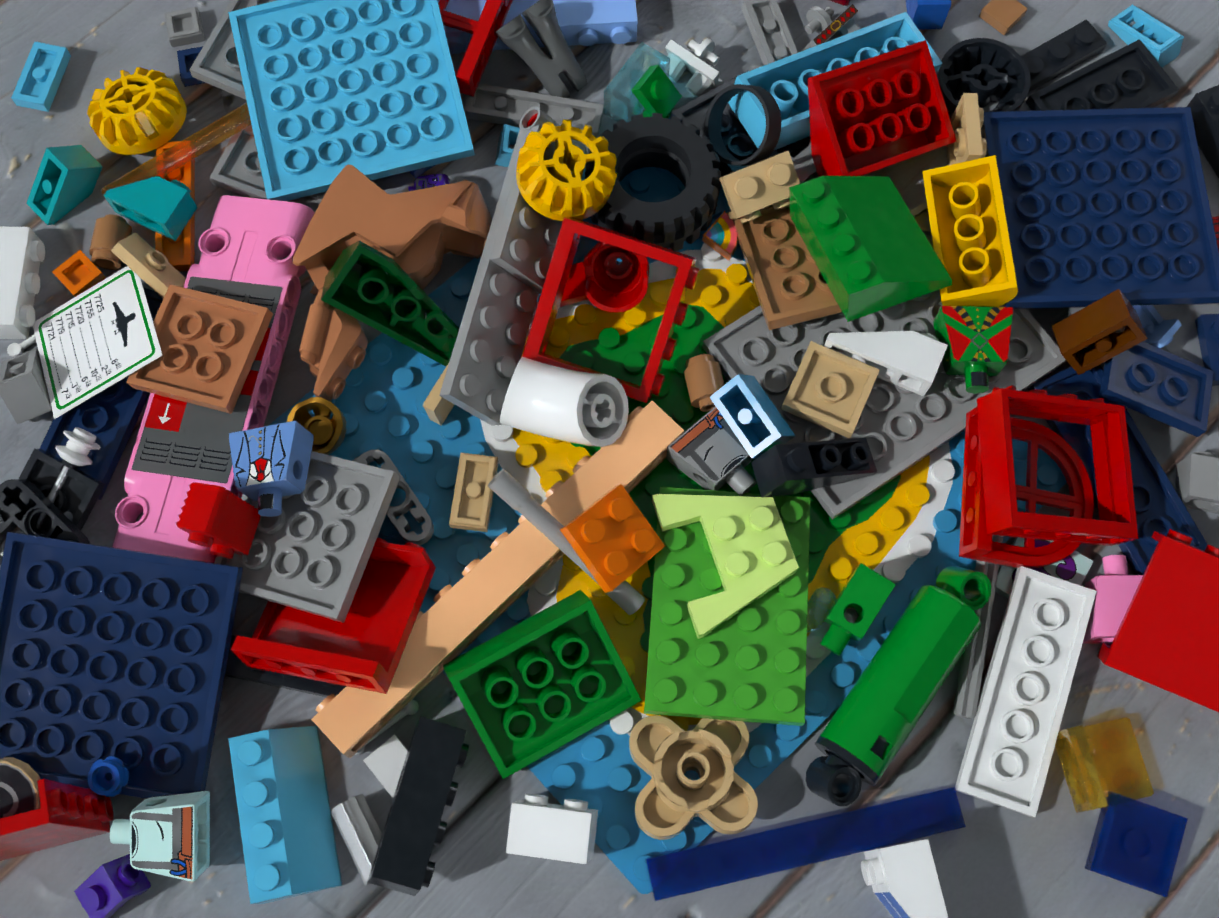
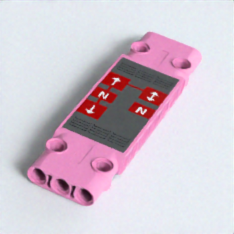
M223 195L219 198L210 229L202 233L199 238L198 246L202 252L200 262L190 267L183 288L266 307L273 313V316L232 414L150 393L125 474L124 487L128 496L123 498L115 509V518L119 525L112 547L204 562H215L217 556L209 552L211 547H204L189 542V533L178 528L176 522L180 520L178 515L183 512L181 507L186 505L184 502L188 497L186 492L191 490L189 485L193 482L224 487L239 498L243 495L235 486L229 433L264 427L300 298L301 284L299 277L306 271L304 265L296 266L292 262L293 256L315 213L310 207L296 202ZM143 512L142 518L136 522L137 517Z

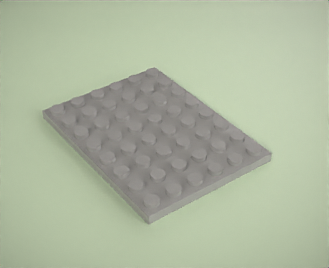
M924 201L910 211L933 247L927 201ZM940 289L847 322L844 314L841 312L773 330H768L761 306H758L704 340L702 345L706 353L713 355L714 360L719 363L721 373L728 382L738 374L751 375L756 378L796 435L786 444L854 438L867 439L877 473L810 490L832 520L964 432L966 429V413L977 407V399L991 393L994 387L1006 388L1013 385L1016 387V390L1024 391L1067 361L1062 356L1057 344L1026 308L1013 309L1008 360L998 375L988 376V391L978 394L968 393L966 391L965 375L946 374L942 361L933 383L924 397L877 377L851 438H847L781 410L810 341L824 346L829 333L915 331L917 333H928L936 337L933 321L941 306H943Z

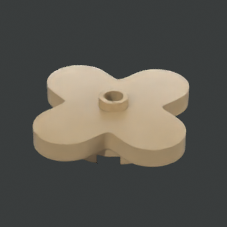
M653 715L641 719L633 727L629 738L630 755L634 762L652 778L639 793L635 804L637 824L646 835L658 840L674 838L685 829L694 817H700L714 830L723 834H737L751 825L757 813V796L751 785L734 772V767L744 756L749 744V732L744 721L702 718L692 731H684L672 720L664 716ZM689 770H693L698 773L699 779L690 780L684 774Z

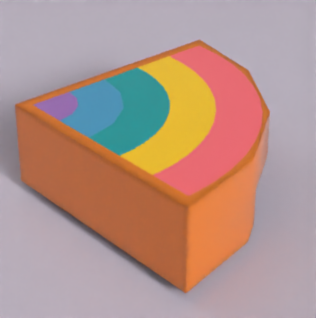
M724 211L703 234L702 238L704 243L729 261L736 251L738 237L733 219H729L728 214Z

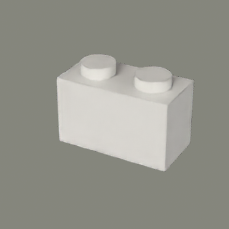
M525 794L524 800L512 803L506 853L587 864L593 860L598 810L588 809L587 801L564 799V805L548 803V796Z

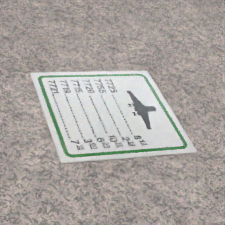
M128 266L36 320L33 325L54 419L163 356L141 278Z

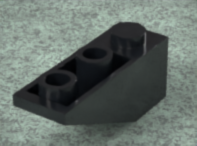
M866 438L776 444L751 462L762 498L793 495L877 473Z

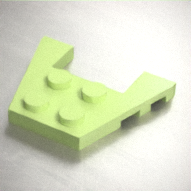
M652 495V503L662 532L698 521L701 522L724 588L723 592L687 603L698 639L711 633V630L725 620L731 619L755 599L758 600L798 571L799 567L773 497Z

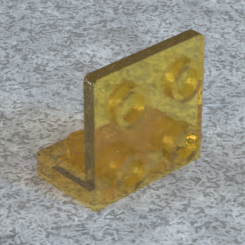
M1125 717L1084 727L1080 725L1058 732L1055 746L1076 813L1149 797L1154 794L1129 718Z

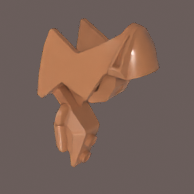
M349 164L332 181L302 237L292 262L296 266L304 265L314 282L310 293L316 295V298L309 308L299 352L302 361L309 364L310 372L317 378L313 391L316 397L324 398L330 402L332 399H337L345 388V379L351 370L357 369L363 362L366 355L365 349L368 345L367 337L356 318L321 300L325 277L342 251L357 241H361L392 258L423 290L440 271L444 254L451 251L456 255L476 259L482 256L492 218L478 184L465 179L457 183L397 194H387L353 165Z

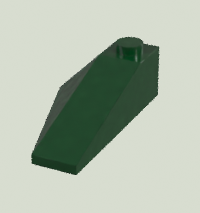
M357 241L344 249L325 277L321 300L436 362L447 366L453 352L459 327L392 258L361 241Z

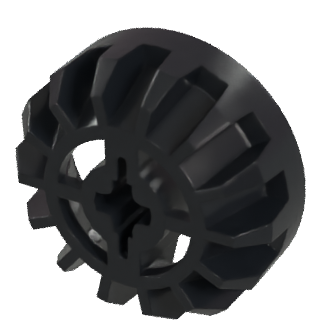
M972 38L951 47L942 58L941 62L943 64L936 74L949 115L954 113L959 103L956 100H960L963 93H977L978 105L981 108L986 107L989 102H997L998 105L989 112L1019 111L1028 95L1031 81L1029 69L1023 58L1005 43L989 38Z

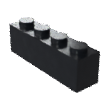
M422 716L418 720L367 883L415 896L422 886L428 888L435 868V862L429 861L433 845H441L447 822L441 821L445 805L452 806L458 788V783L452 781L456 766L463 767L469 750V744L463 743L467 730Z

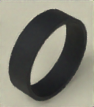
M731 85L721 90L712 100L706 114L705 134L713 144L712 152H716L719 160L722 162L741 166L755 164L768 158L779 141L781 133L780 110L773 96L765 89L753 85ZM748 90L759 99L763 106L766 129L762 143L757 151L749 158L741 161L732 156L723 143L721 119L723 111L731 98L741 91Z

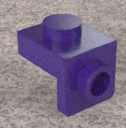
M130 854L102 864L74 892L89 918H110L129 899L146 892L151 887V883L142 870L134 869L131 866Z

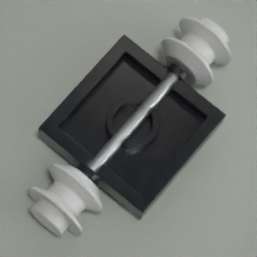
M75 427L73 432L67 430L63 432L69 439L67 444L55 447L63 460L43 449L34 448L19 479L28 480L33 483L81 531L105 483L77 469L78 466L92 465L93 462L87 455L91 449L99 450L101 447L95 443L97 437L94 434ZM13 490L16 496L12 501L13 503L25 504L19 497L22 490ZM26 505V506H27L29 509H31L32 507H34V506H36V505ZM45 512L39 514L36 519V527L42 534L49 532L52 527L51 517Z

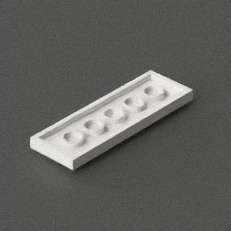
M1023 566L1017 568L954 790L1029 817H1036L1097 591Z

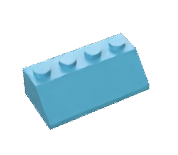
M318 726L268 729L228 738L250 904H265L342 886Z

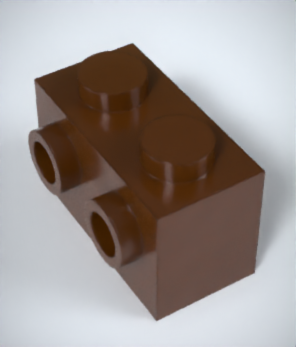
M1120 289L1113 291L1052 325L1062 356L1078 375L1148 339L1136 310Z

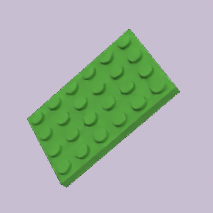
M660 487L659 494L739 496L736 492ZM745 493L742 496L761 497V494ZM773 497L799 567L798 571L758 600L755 599L741 609L738 614L728 621L725 620L711 630V633L700 639L697 638L687 603L724 591L706 535L700 521L662 532L657 520V535L665 547L655 555L644 714L795 726L804 725L810 497Z

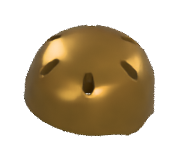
M311 397L296 404L289 413L286 422L296 420L314 435L313 452L328 455L337 450L343 442L346 434V420L343 413L332 402L320 397ZM310 410H313L314 417L310 415Z

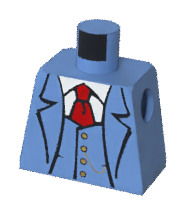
M296 420L229 433L235 486L244 495L254 501H258V514L261 516H279L282 513V497L300 494L305 490L314 435Z

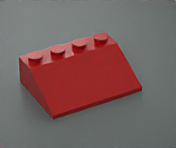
M926 40L808 78L811 153L818 177L862 176L957 142Z

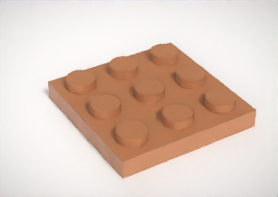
M170 284L153 321L163 356L130 374L126 383L134 389L232 414L273 313L266 307Z

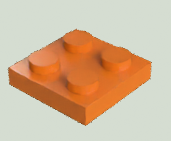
M622 484L612 488L560 529L605 593L613 591L665 547Z

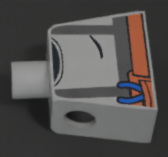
M716 406L667 447L666 459L705 490L718 491L728 483L739 496L748 493L757 483L745 469L752 458Z

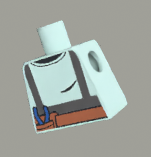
M210 791L145 799L132 809L130 819H115L110 828L111 843L130 845V864L134 869L186 881H195L210 866Z

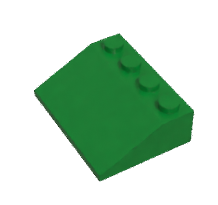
M821 176L789 187L790 217L847 322L952 285L953 280L889 176Z
M581 590L443 665L454 690L503 779L642 701L592 601Z

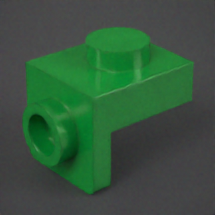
M659 65L650 66L631 90L645 108L642 113L643 117H652V113L663 114L662 118L668 119L671 112L675 110L674 106L682 97Z

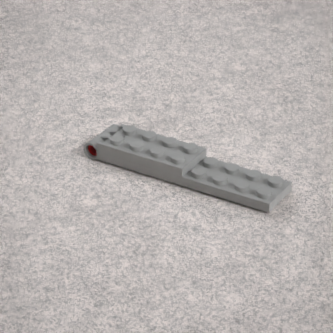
M537 106L529 108L521 117L519 123L520 130L439 395L491 426L502 425L500 423V415L514 371L521 359L539 294L542 293L563 222L545 217L530 207L522 197L516 181L519 151L524 146L529 133L532 131L539 132L542 125L546 122H552L554 126H561ZM571 139L572 144L579 147L586 154V146L580 141ZM555 141L546 148L544 160L553 158Z

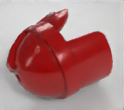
M600 241L585 256L583 261L587 279L585 294L594 306L607 312H624L638 305L645 297L649 282V261L646 256Z

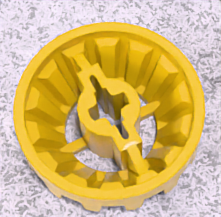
M136 67L132 75L128 71L121 70V78L115 81L107 77L104 81L105 90L95 89L87 110L90 126L107 149L123 155L146 153L167 143L181 129L186 118V104L174 81L167 78L165 73Z
M564 119L561 126H554L552 122H546L542 125L539 132H530L524 146L520 148L516 166L518 189L529 206L545 217L557 221H563L564 217L583 220L597 213L608 201L617 177L615 173L617 159L614 153L608 151V140L604 136L597 138L592 135L591 126L585 124L583 129L572 127V120ZM571 139L582 142L592 153L584 154L579 147L572 144ZM555 141L553 158L544 160L546 148ZM595 161L593 172L582 181L581 178L586 162Z

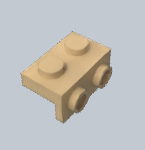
M784 151L719 178L731 211L727 212L729 219L740 218L742 223L762 216L760 209L769 205H773L774 210L790 205L789 187L800 184L789 151Z

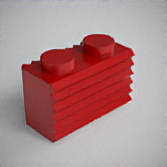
M197 482L191 483L189 485L191 490L186 492L188 497L184 500L186 505L181 507L183 512L178 515L180 520L176 522L177 527L189 533V542L204 547H211L209 551L211 554L227 559H233L234 554L247 556L261 517L258 514V509L224 487Z

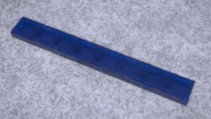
M950 787L645 859L653 898L654 901L952 831L964 828L966 825L955 787Z

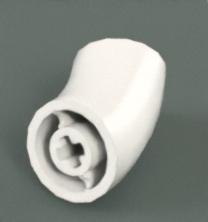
M522 357L510 381L502 406L500 423L556 440L604 447L613 444L626 427L629 413L628 398L623 386L615 377L606 374L569 370Z

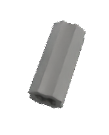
M360 794L334 807L331 814L366 886L371 884L367 883L382 833L364 795Z

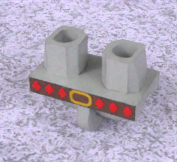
M851 4L832 22L831 16L834 14V10L830 6H827L825 9L819 6L810 8L806 13L808 24L805 26V31L808 34H812L814 31L819 34L801 51L832 40L830 37L834 34L837 37H841L859 30L860 27L852 18L859 12L858 9Z

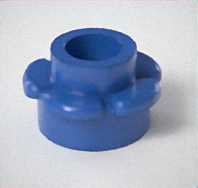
M108 756L105 760L99 759L90 768L87 778L88 785L96 794L105 795L106 797L116 796L121 793L122 787L127 785L129 771L123 767V761L117 757ZM107 773L112 774L111 780L106 778Z

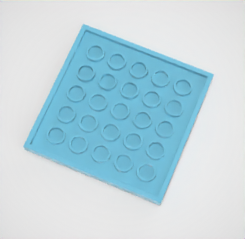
M276 0L228 12L268 200L289 201L326 192L332 181L348 164L353 165L370 180H375L475 155L438 0Z

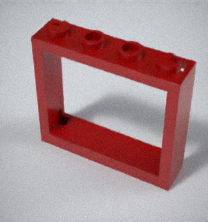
M564 217L522 357L569 370L603 374L545 354L581 235L679 267L641 386L616 378L623 386L627 397L647 403L653 394L659 396L661 386L664 383L665 375L660 374L664 360H671L677 340L671 338L675 325L682 326L687 313L688 304L683 303L687 289L693 290L696 285L700 270L694 267L697 258L576 218Z
M1013 385L1006 388L994 387L991 393L977 399L987 534L1113 546L1138 539L1125 406L1104 403L1102 398L1081 400L1075 394L1053 396L1047 395L1046 390L1018 391ZM1010 415L1090 425L1099 520L1018 512Z

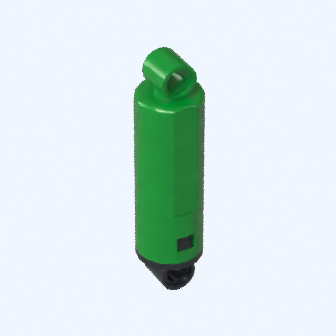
M949 566L939 573L935 586L923 585L815 742L816 747L826 756L816 758L806 771V784L812 793L839 807H844L852 804L858 798L862 781L872 786L877 784L980 629L981 620L974 610L983 608L991 596V583L987 575L975 570Z

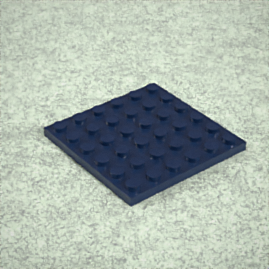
M1190 107L984 112L981 138H985L987 142L985 157L996 155L1018 287L1017 295L1006 303L1005 307H1013V309L1086 307L1117 289L1121 290L1132 306L1219 303V251Z
M7 532L0 568V759L3 757H14L29 764L39 775L40 779H48L90 789L87 778L93 763L99 759L105 760L108 756H114L121 759L123 767L129 771V781L127 785L122 787L121 795L148 799L151 797L205 791L243 567ZM107 773L106 778L111 780L112 774Z

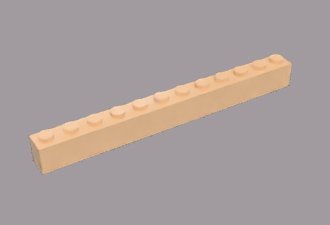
M651 401L644 408L638 406L629 414L626 427L621 436L613 444L600 447L601 449L591 458L588 455L584 456L574 466L572 470L574 474L564 483L561 480L556 482L545 495L547 499L541 506L565 526L615 486L622 484L629 494L666 458L667 447L680 437L684 430L654 401ZM523 515L518 519L519 525L510 534L504 532L493 541L490 546L491 552L482 560L476 558L465 567L462 572L464 577L453 587L450 584L445 586L437 593L433 599L435 604L425 613L422 611L418 613L387 694L346 686L337 696L331 694L317 706L316 711L318 713L311 720L343 755L348 758L353 757L444 670V664L458 657L565 555Z

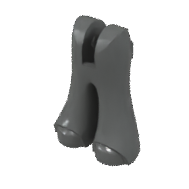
M539 0L522 13L547 49L551 59L538 46L521 14L495 32L504 44L525 61L551 96L570 97L566 86L558 76L561 72L564 73L569 83L577 91L588 84L581 66L562 34L552 0Z

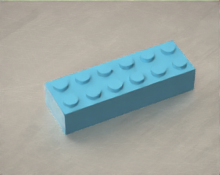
M907 12L738 75L734 85L759 86L768 91L777 102L781 114V133L774 149L775 151L811 136L808 78L926 39ZM927 42L937 74L943 63ZM744 90L732 97L728 104L756 147L759 148L765 135V112L759 99L750 91Z

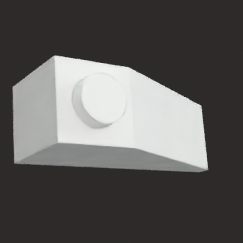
M915 331L829 333L824 347L880 369L878 378L923 397L933 383L948 346L939 342L938 338L931 334L917 333Z

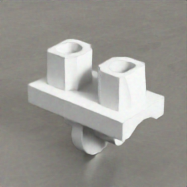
M706 38L699 44L692 39L687 48L694 52V54L673 40H670L666 45L665 49L668 56L664 60L661 69L671 81L676 83L685 70L692 73L693 76L685 88L696 98L709 92L712 88L723 84V81L719 79L720 72L705 63L707 61L715 66L720 57L712 53L715 46L714 41Z

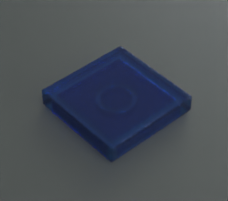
M1106 790L1085 869L1167 897L1188 818Z

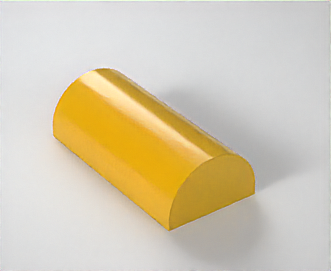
M996 155L922 171L933 248L953 280L952 285L940 289L942 305L999 307L1011 301L1017 295L1018 287Z

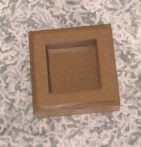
M991 0L981 10L979 17L1005 35L1025 16L1028 8L1017 0Z

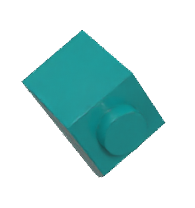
M82 145L46 147L26 204L47 225H54L93 193L103 166Z
M159 176L109 189L104 194L105 199L115 213L174 241L177 240L198 208L190 195L191 190L186 185L174 179L169 182Z

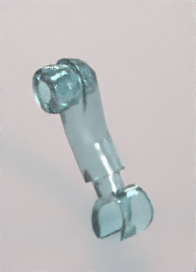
M821 587L816 589L808 601L807 633L818 630L822 626L836 601L835 594L828 588Z

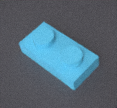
M34 41L11 97L16 106L49 112L71 58L67 48Z

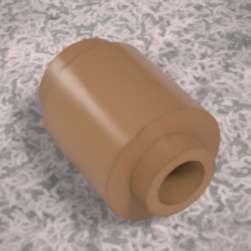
M108 214L96 220L89 250L92 256L91 261L94 265L108 270L120 269L123 262L111 250L117 242L132 234V227L126 223L123 217Z
M697 355L685 362L684 376L691 405L700 408L703 412H708L715 407L710 396L724 386L720 365L714 360L713 355Z

